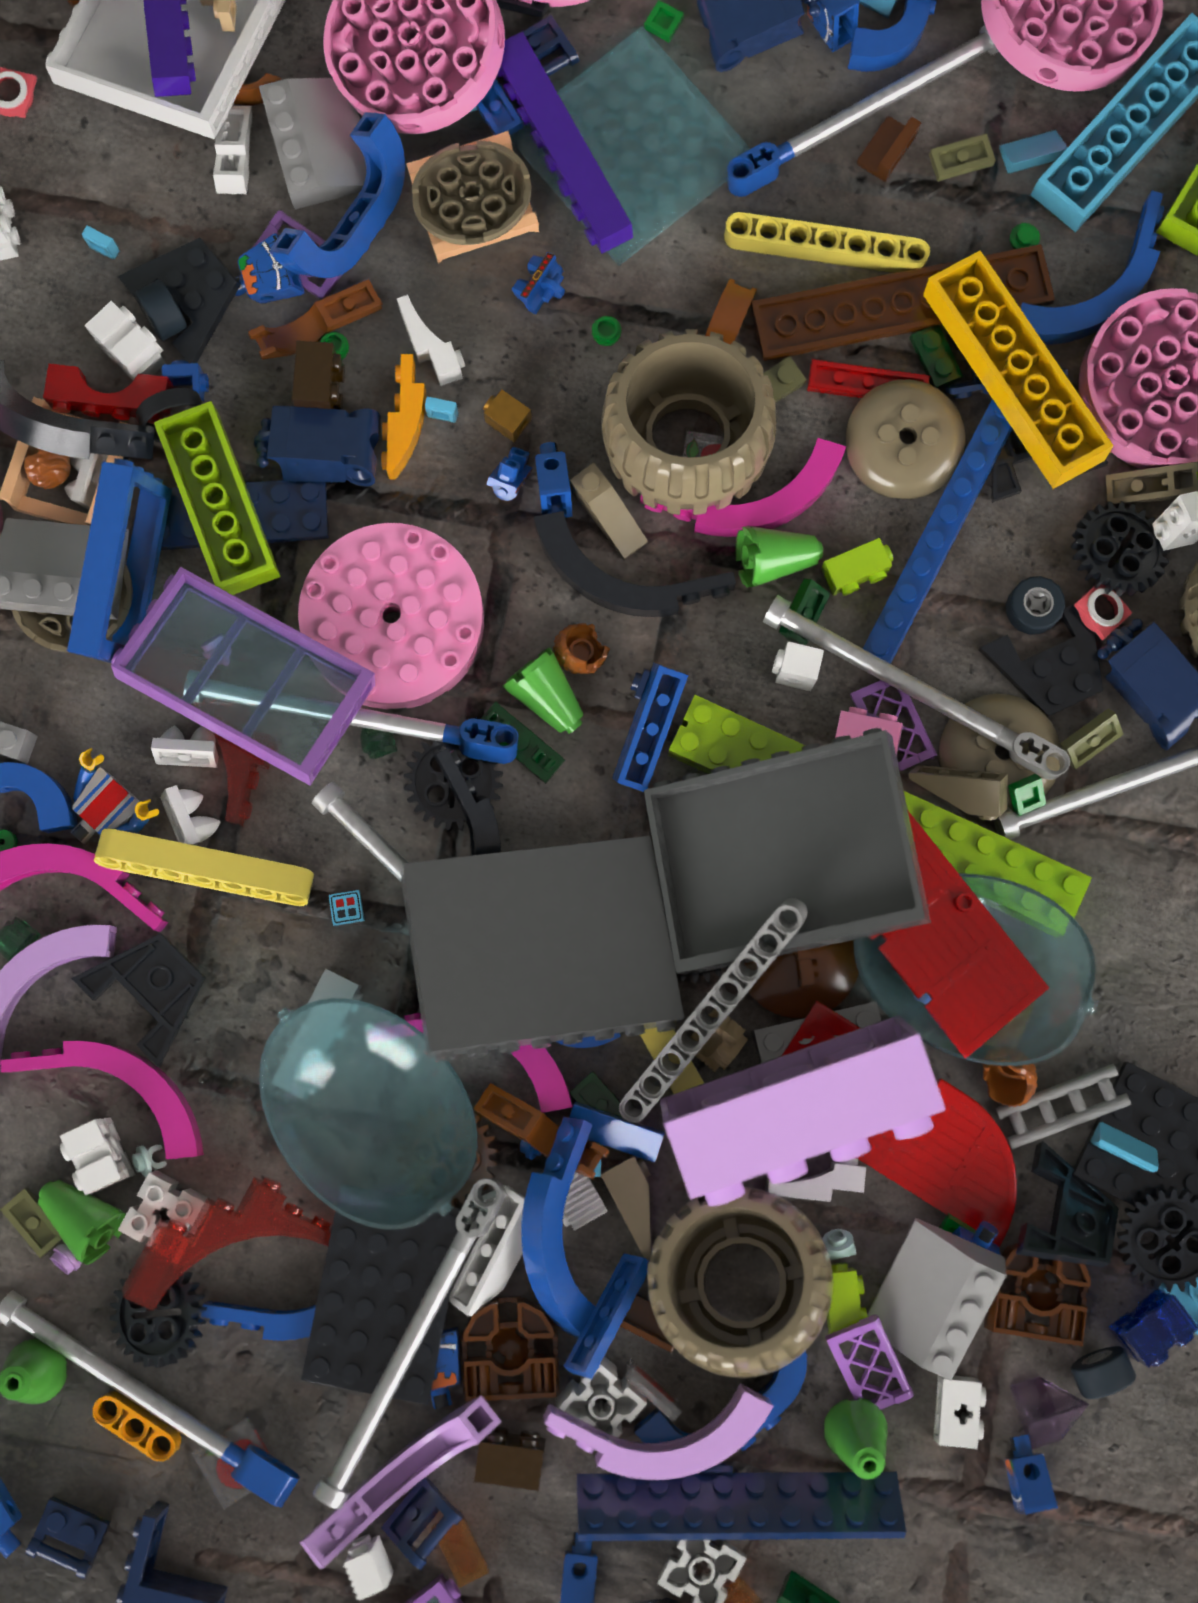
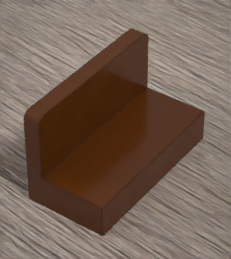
M890 116L886 117L858 158L857 165L886 182L917 137L921 122L911 116L907 124L903 125Z
M636 1295L620 1327L672 1353L674 1347L661 1331L650 1301Z

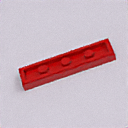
M812 359L807 391L862 399L875 387L894 380L910 379L929 384L930 375Z

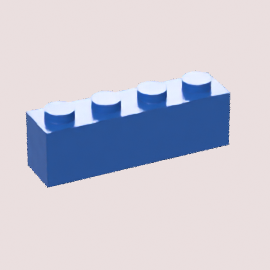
M653 662L612 776L617 783L642 792L648 789L688 675Z

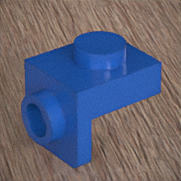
M175 360L171 364H162V376L168 377L173 386L192 385V390L196 391L200 395L201 400L204 401V392L209 391L208 374L202 371L198 363Z

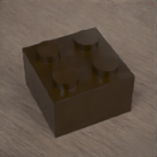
M296 341L292 401L295 407L342 410L343 394L339 393V382L344 383L345 365L341 364V354H337L333 343Z
M496 1426L479 1443L474 1482L539 1491L546 1438H540V1433L527 1430L521 1431V1435L508 1433L507 1428Z

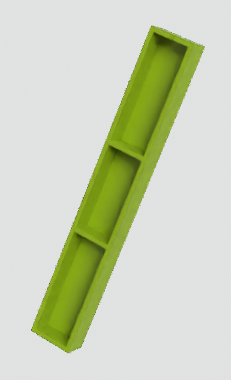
M694 695L682 725H680L669 748L668 756L702 772L711 774V770L716 767L730 766L731 769L742 766L741 762L748 759L757 758L763 761L771 759V755L776 752L789 751L790 754L802 751L801 748L805 745ZM904 791L907 810L979 900L1057 936L1068 934L1092 877Z

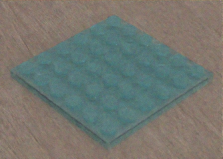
M643 26L557 92L632 223L633 238L607 251L619 266L728 180V163L733 158L750 150L748 145ZM528 124L523 125L524 128L510 135L512 143L572 211L571 205L573 203L569 196L564 197L557 184L559 178L556 172L550 173L544 162L543 157L546 155L543 149H537L531 139L530 132L532 130Z

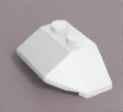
M504 1185L506 1191L505 1200L485 1235L475 1239L452 1283L449 1302L467 1316L474 1315L504 1290L523 1253L521 1235L525 1197ZM496 1190L483 1195V1200L487 1203L492 1202L495 1199ZM476 1204L474 1205L475 1208H480L479 1212H488V1209L481 1208ZM478 1214L475 1217H468L467 1221L471 1224L470 1230L472 1228H479L480 1224L476 1222Z

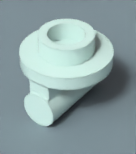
M833 1229L823 1236L822 1239L826 1245L830 1261L856 1255L854 1239L850 1232L843 1229Z

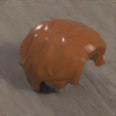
M38 449L37 453L25 458L26 478L34 486L36 485L43 489L55 488L63 484L69 477L71 469L70 457Z
M586 623L571 624L555 636L553 651L563 670L569 671L571 674H594L599 667L604 665L610 648L605 645L602 646L597 641L598 636L595 631V625H587Z
M1005 1048L1001 1051L992 1050L986 1056L983 1063V1078L988 1086L989 1098L1009 1107L1028 1103L1038 1087L1036 1067L1033 1062L1022 1052L1012 1048Z

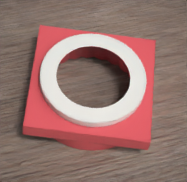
M0 67V83L7 79H16L21 86L20 94L15 100L9 102L0 100V114L7 117L17 116L26 118L27 111L34 99L33 91L37 81L36 75Z
M1103 584L1097 589L1093 586L1074 604L1084 625L1091 631L1096 632L1101 640L1109 636L1114 629L1132 614V611L1118 597L1114 589L1109 594H1106V585ZM1099 595L1106 597L1113 605L1115 610L1114 619L1105 620L1097 614L1094 603Z

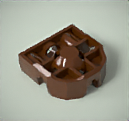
M1018 1242L1007 1246L1001 1256L1005 1257L1006 1274L1017 1276L1015 1293L998 1290L985 1315L984 1328L997 1333L1083 1347L1088 1308L1085 1297L1091 1285V1278L1085 1264L1051 1259L1050 1265L1038 1263V1257L1016 1254ZM1050 1271L1056 1282L1049 1283L1044 1275ZM1064 1284L1079 1286L1077 1303L1062 1301L1064 1295L1061 1294L1062 1289H1065ZM1023 1290L1029 1296L1028 1302L1026 1300V1297L1021 1295V1292ZM1027 1310L1040 1317L1049 1316L1048 1326L1024 1321L1025 1311Z
M502 1296L492 1299L472 1315L461 1337L463 1349V1398L466 1402L482 1396L485 1401L556 1398L560 1395L558 1330L541 1306L522 1296ZM517 1302L518 1322L500 1323L499 1303ZM517 1328L518 1331L525 1336V1338L522 1339L521 1336L515 1332ZM553 1338V1353L534 1354V1339ZM486 1341V1356L468 1357V1342ZM499 1351L505 1356L504 1365L498 1362L493 1354ZM541 1363H544L545 1388H542ZM478 1366L480 1372V1391H478ZM522 1372L524 1374V1383L514 1381L498 1384V1374L503 1376H514Z

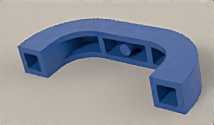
M905 0L902 19L888 29L871 30L855 27L848 69L866 72L879 71L893 67L906 59L919 44L929 14L934 15L937 0Z
M365 112L350 133V136L364 155L366 178L360 193L329 238L322 245L317 246L305 231L284 228L269 250L270 254L287 270L319 278H333L342 275L359 261L362 255L369 249L379 230L384 227L386 220L400 198L405 178V156L402 142L396 128L386 114Z
M15 762L0 763V794L11 791L25 792L35 804L39 829L41 831L54 833L74 829L78 825L77 815L72 809L73 802L69 794L53 777L26 764Z
M806 1350L790 1364L774 1371L769 1382L758 1391V1393L769 1398L773 1408L754 1436L740 1448L741 1451L746 1450L756 1441L755 1435L763 1428L769 1430L781 1420L780 1414L795 1400L806 1375ZM659 1406L634 1426L636 1435L643 1443L669 1442L693 1434L677 1428Z

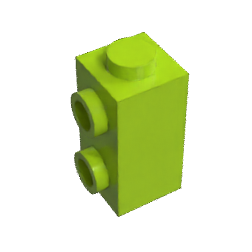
M878 538L824 561L821 570L833 596L841 592L843 596L857 591L860 588L859 585L864 582L870 581V584H874L887 577L886 573H888L892 566L893 555L887 544L883 545L881 539Z
M848 1263L831 1264L833 1293L827 1315L828 1335L867 1318L866 1307H861L859 1296L864 1294L862 1275H857V1271L853 1267L848 1268Z

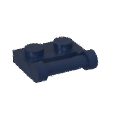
M552 15L523 31L538 60L559 48L563 52L562 55L542 66L548 77L567 65L573 66L579 62L577 52Z
M423 1478L414 1486L381 1529L408 1561L421 1570L428 1562V1555L453 1524L458 1525L463 1515L428 1478ZM440 1511L444 1516L416 1549L413 1543Z
M51 1497L25 1554L33 1558L36 1556L42 1557L76 1572L77 1577L85 1580L92 1568L111 1521L58 1498ZM46 1535L85 1551L84 1558H77L43 1543Z

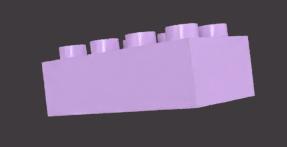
M900 1015L660 1099L663 1123L690 1199L705 1195L709 1206L722 1205L745 1194L742 1181L765 1173L768 1174L772 1184L794 1180L808 1171L805 1159L830 1151L835 1162L859 1157L871 1149L868 1137L893 1129L895 1138L898 1140L922 1135L934 1127L930 1115L946 1110L920 1035Z

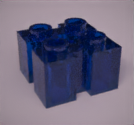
M1160 1289L1154 1290L1138 1303L1139 1306L1130 1313L1126 1312L1108 1326L1128 1355L1133 1360L1140 1361L1142 1365L1148 1368L1163 1364L1169 1358L1168 1350L1175 1344L1178 1347L1187 1345L1193 1340V1333L1198 1330V1325L1177 1297L1169 1293L1166 1294Z

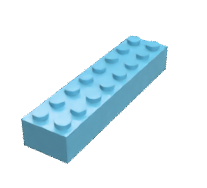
M1191 13L1038 179L1031 196L1074 232L1086 222L1198 99L1197 16Z

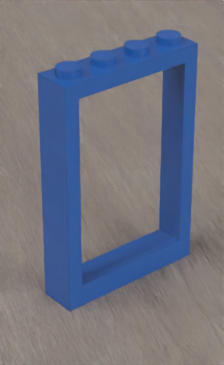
M115 458L114 463L102 462L67 652L111 663L115 652L119 648L123 649L129 641V634L132 628L137 623L141 624L146 617L147 608L152 601L172 489L165 486L162 479L154 477L152 473L144 472V468L134 466V463L128 460ZM135 486L140 489L126 562L132 579V603L124 623L113 635L112 641L106 640Z

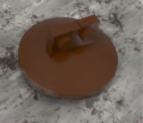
M859 939L777 956L749 989L748 993L766 1010L788 1018H805L816 1000L833 1009L848 996L857 980L861 965ZM755 961L744 963L749 970H758Z

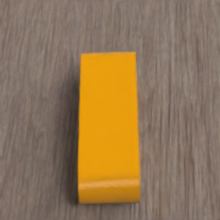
M110 1391L94 1403L93 1417L100 1425L151 1459L165 1461L180 1448L181 1435L179 1431L118 1391ZM107 1400L116 1404V1415H109L105 1411L104 1404ZM132 1418L142 1421L144 1425L143 1433H137L132 1429ZM158 1436H164L170 1441L171 1448L169 1451L159 1448L157 1444Z

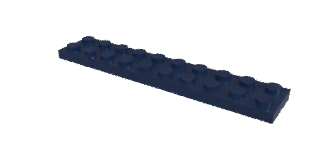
M854 1472L733 1473V1476L700 1475V1473L666 1480H644L610 1473L577 1474L578 1541L905 1538L907 1532L897 1472H881L880 1475L872 1479H863Z

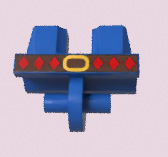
M547 252L545 257L533 255L527 267V270L533 276L529 282L517 279L512 287L515 296L524 302L529 312L537 314L544 301L548 303L552 296L562 298L565 290L560 285L564 279L562 276L564 270L556 262V256Z
M512 447L508 457L505 456L490 474L486 485L493 486V491L499 499L504 501L514 499L519 493V489L531 475L533 467L526 465L529 452Z

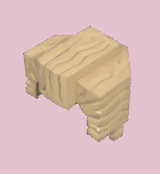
M714 1008L709 1016L719 1017L718 1011ZM727 1016L695 1056L700 1058L702 1062H705V1065H708L714 1072L719 1067L726 1069L747 1042L748 1038L743 1035L746 1030ZM694 1032L691 1038L699 1041V1035Z

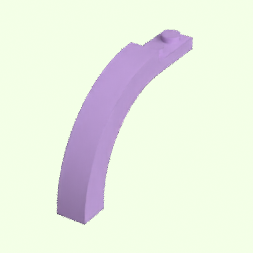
M87 925L58 931L30 944L16 954L0 970V1060L2 1058L3 1042L9 1019L15 1006L29 987L49 971L68 962L92 957L113 958L117 927L111 925Z
M739 1384L730 1402L710 1423L693 1434L663 1443H637L619 1439L551 1404L548 1405L543 1418L544 1424L548 1426L547 1430L553 1435L564 1438L567 1435L577 1440L576 1445L589 1453H593L596 1450L595 1460L598 1467L630 1478L666 1480L699 1473L730 1457L754 1436L766 1420L773 1405L768 1397Z
M482 1396L462 1405L414 1439L377 1469L348 1495L342 1509H335L299 1543L318 1568H324L378 1516L414 1485L455 1455L480 1443L502 1421Z

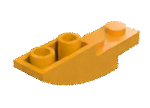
M401 354V365H395V381L400 383V393H395V412H388L387 422L382 423V439L387 441V451H382L381 465L382 470L387 471L390 480H396L408 463L419 440L424 422L427 392L424 383H415L416 365L413 354Z

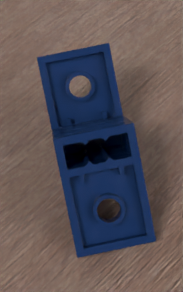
M157 1501L149 1510L146 1509L143 1518L138 1517L134 1527L133 1537L137 1538L135 1550H130L127 1556L124 1570L129 1571L126 1584L122 1583L116 1603H225L228 1591L227 1586L154 1569L170 1504Z

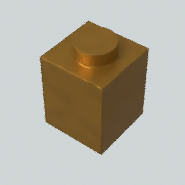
M502 389L497 396L492 395L483 408L485 411V422L513 442L517 440L532 420L531 409Z

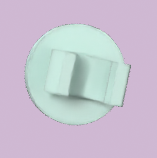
M144 1145L136 1147V1154L132 1155V1162L137 1173L141 1172L144 1177H147L148 1173L152 1172V1170H158L167 1165L166 1161L156 1163L152 1159V1154L161 1150L162 1145H154L148 1149Z

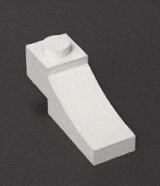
M231 106L216 136L215 149L217 155L213 172L216 193L246 194L249 145L253 117L251 106Z
M408 295L397 298L403 321L419 363L431 360L440 386L463 379L461 368L465 367V363L460 349L454 351L451 341L444 343L427 328L415 311Z
M855 1158L839 1163L831 1162L830 1169L811 1177L779 1184H772L770 1180H766L765 1191L782 1197L831 1202L832 1189L864 1193L866 1167L858 1165V1159Z

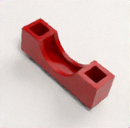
M48 363L43 399L52 410L59 413H70V410L82 411L83 414L92 417H99L101 413L110 414L116 419L129 420L130 417H136L137 408L144 400L158 392L173 389L174 386L166 376L138 373L133 382L125 389L115 393H101L88 386L86 376L79 367ZM171 408L155 414L148 420V423H154L169 417Z

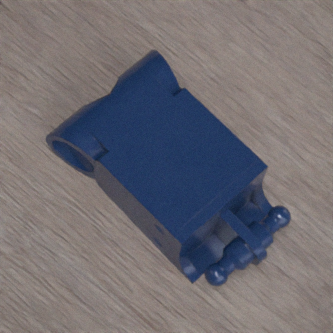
M697 0L703 26L710 30L709 46L716 70L718 72L729 71L741 63L745 57H752L803 35L804 31L800 17L805 12L802 2L804 1L809 6V14L812 17H817L820 14L817 0Z
M273 406L271 419H262V429L254 437V446L257 454H259L256 464L264 468L268 465V459L276 461L281 467L284 481L345 482L348 480L356 485L371 486L375 483L377 458L373 450L379 440L381 415L376 410L369 408L348 413L346 410Z
M1136 618L1132 620L1129 626L1114 629L1110 634L1111 637L1107 639V644L1098 649L1097 656L1100 659H1106L1112 651L1121 649L1108 660L1112 671L1104 677L1141 719L1149 724L1151 733L1159 746L1164 750H1168L1186 735L1193 720L1198 718V672L1155 622L1132 639L1134 633L1143 627V621Z

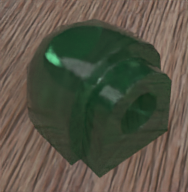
M362 727L360 734L361 747L370 759L381 758L397 751L392 733Z
M15 917L12 921L8 920L0 930V953L9 962L20 951L36 942L41 934L19 917Z

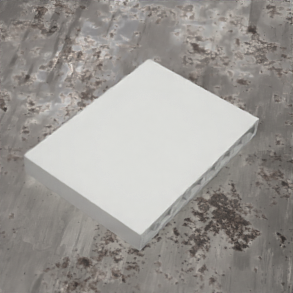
M80 0L74 6L72 16L66 28L61 30L54 50L48 54L45 66L53 83L215 139L285 0H235L237 5L235 32H223L219 19L214 17L213 6H201L200 0H187V4L181 5L182 11H188L190 30H184L185 37L191 36L193 56H187L188 62H194L196 81L190 82L192 95L155 97L143 0Z

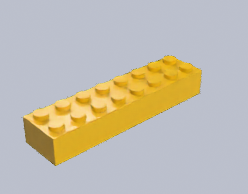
M981 250L929 277L923 296L1051 487L1054 489L1105 461L1114 445Z

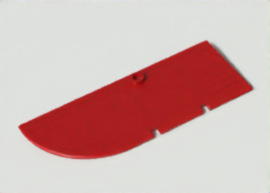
M908 811L931 923L881 933L880 935L884 938L885 942L878 946V949L917 999L921 998L925 993L930 996L932 1000L924 1005L925 1009L966 1059L1045 993L1049 986ZM877 934V935H872V936H868V937H869L871 940H873V939L876 938L879 934Z
M816 1000L781 1056L835 1038L834 1036L858 1030L860 1027ZM803 1039H813L809 1044L798 1042L803 1041ZM940 1078L937 1086L946 1110L930 1115L934 1125L930 1131L903 1140L895 1138L893 1129L870 1136L868 1141L871 1149L856 1158L944 1214L953 1215L977 1230L982 1221L992 1224L998 1230L993 1243L1000 1247L1011 1225L1017 1198V1176L1012 1152L1003 1132L992 1116L973 1098Z

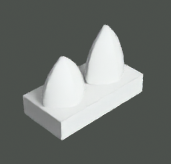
M90 453L89 460L70 457L71 465L79 471L77 479L64 487L70 500L87 510L90 509L99 483L102 462H106L108 455Z
M175 725L166 730L160 738L152 739L151 750L156 764L217 768L219 756L216 749L214 732L203 726H200L193 733L190 740H185L182 732Z
M177 785L166 788L160 798L178 842L197 846L213 835L219 827L220 820L206 816H189L202 802V794L188 789L179 790Z

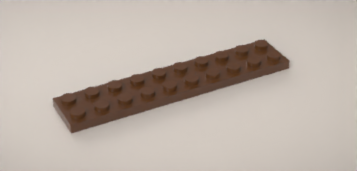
M1042 244L984 255L1019 307L1022 302L1041 307L1054 303V292ZM961 260L752 301L751 309L763 361L920 331L936 325L943 326L923 294L929 277Z

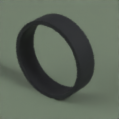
M187 388L168 389L144 400L137 408L136 418L139 425L155 427L154 424L147 422L160 411L182 405L196 407L203 403L200 395L194 390ZM155 428L154 441L161 442Z

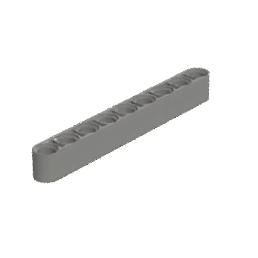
M790 898L779 905L619 1104L620 1114L626 1121L636 1123L645 1118L795 935L807 918V909L802 901ZM789 909L794 911L798 918L797 922L787 921L783 916V910ZM763 935H773L777 939L778 945L775 947L767 945L764 942ZM744 959H753L757 963L758 970H749L744 964ZM726 982L735 984L738 994L729 993L725 989L724 984ZM705 1007H714L718 1011L719 1017L709 1016L706 1013ZM686 1030L695 1031L699 1035V1041L691 1040L687 1036ZM668 1053L677 1055L680 1059V1064L671 1062L668 1058ZM649 1076L658 1078L661 1082V1087L654 1086L650 1082ZM631 1099L638 1100L642 1104L643 1109L635 1108L631 1103Z

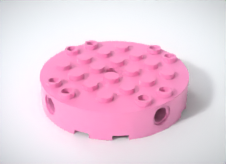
M333 0L324 28L325 60L328 71L332 75L339 91L362 116L365 112L386 114L397 132L403 134H419L439 130L468 114L491 88L498 74L504 54V23L496 0Z
M981 0V8L985 26L991 40L1002 56L1019 72L1051 88L1065 91H1089L1116 82L1137 63L1157 34L1162 18L1163 0Z
M1160 289L1147 292L1127 301L1103 323L1089 344L1082 360L1079 374V395L1114 445L1110 452L1136 468L1143 470L1198 462V294L1188 292V289ZM1168 378L1175 380L1177 384L1173 383L1171 380H1168Z
M381 523L365 526L342 536L319 556L310 569L301 590L298 620L301 633L375 673V686L363 705L385 710L409 709L429 703L434 698L451 690L469 671L476 659L483 639L484 606L475 575L467 561L454 546L437 534L421 527L402 523ZM399 612L401 614L400 618L394 623L385 622V616L389 613ZM310 658L323 678L339 693L346 696L354 681Z

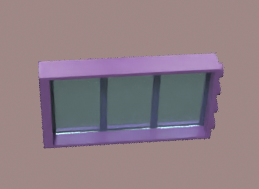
M180 567L175 575L172 574L168 577L163 587L164 591L158 600L154 599L151 601L146 611V617L141 624L137 623L132 628L129 634V641L123 649L119 648L115 652L111 661L115 678L311 786L374 688L375 673Z

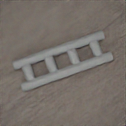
M1114 1063L1036 1092L1032 1095L1029 1102L1016 1107L1002 1105L996 1107L995 1110L999 1119L1009 1117L1016 1135L1007 1138L1011 1149L1131 1105L1127 1093L1119 1096L1116 1095L1109 1079L1118 1075ZM1098 1083L1105 1101L1087 1107L1080 1089ZM1068 1094L1075 1112L1057 1119L1050 1101ZM1039 1106L1045 1124L1028 1130L1021 1112Z

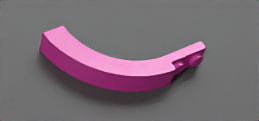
M817 438L813 452L801 472L788 485L773 495L751 503L729 505L720 510H717L715 505L707 507L706 513L701 515H693V510L680 509V515L673 514V516L683 521L696 520L694 532L711 536L737 537L738 531L743 530L742 527L744 526L767 529L777 528L798 517L823 494L836 474L847 446ZM641 495L640 503L644 504L643 497ZM646 504L644 506L653 512L667 511V507L660 504L657 505L656 509Z
M49 843L18 846L0 852V891L19 880L38 874H75L88 878L107 890L153 930L161 932L169 923L162 917L165 912L152 901L147 905L139 898L142 893L129 882L123 885V882L130 875L128 872L109 869L94 862V853L72 846Z
M421 1013L404 1016L405 1022L393 1024L392 1018L373 1021L374 1027L367 1028L368 1041L423 1032ZM532 1045L519 1046L520 1050L511 1052L528 1073L536 1090L541 1112L573 1107L563 1074L546 1048L532 1049Z
M63 1041L64 1054H62L61 1048L42 1050V1056L30 1057V1051L11 1053V1059L0 1060L1 1073L80 1066L112 1074L134 1088L151 1108L161 1129L166 1159L204 1155L197 1121L183 1093L160 1068L135 1052L102 1042Z

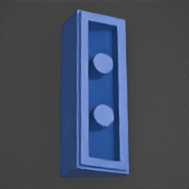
M579 1102L574 1103L570 1118L585 1120L593 1125L587 1140L655 1163L665 1132L637 1122H628L622 1117Z

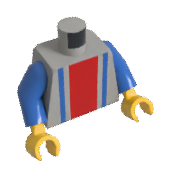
M93 748L82 752L79 757L81 768L77 777L73 796L74 805L72 807L82 818V821L71 833L83 844L96 832L101 835L104 829H116L139 834L148 823L149 818L157 816L159 810L149 811L148 803L151 802V799L138 800L107 770L102 767L97 769L96 766L104 761L102 754H99L93 760L91 757Z

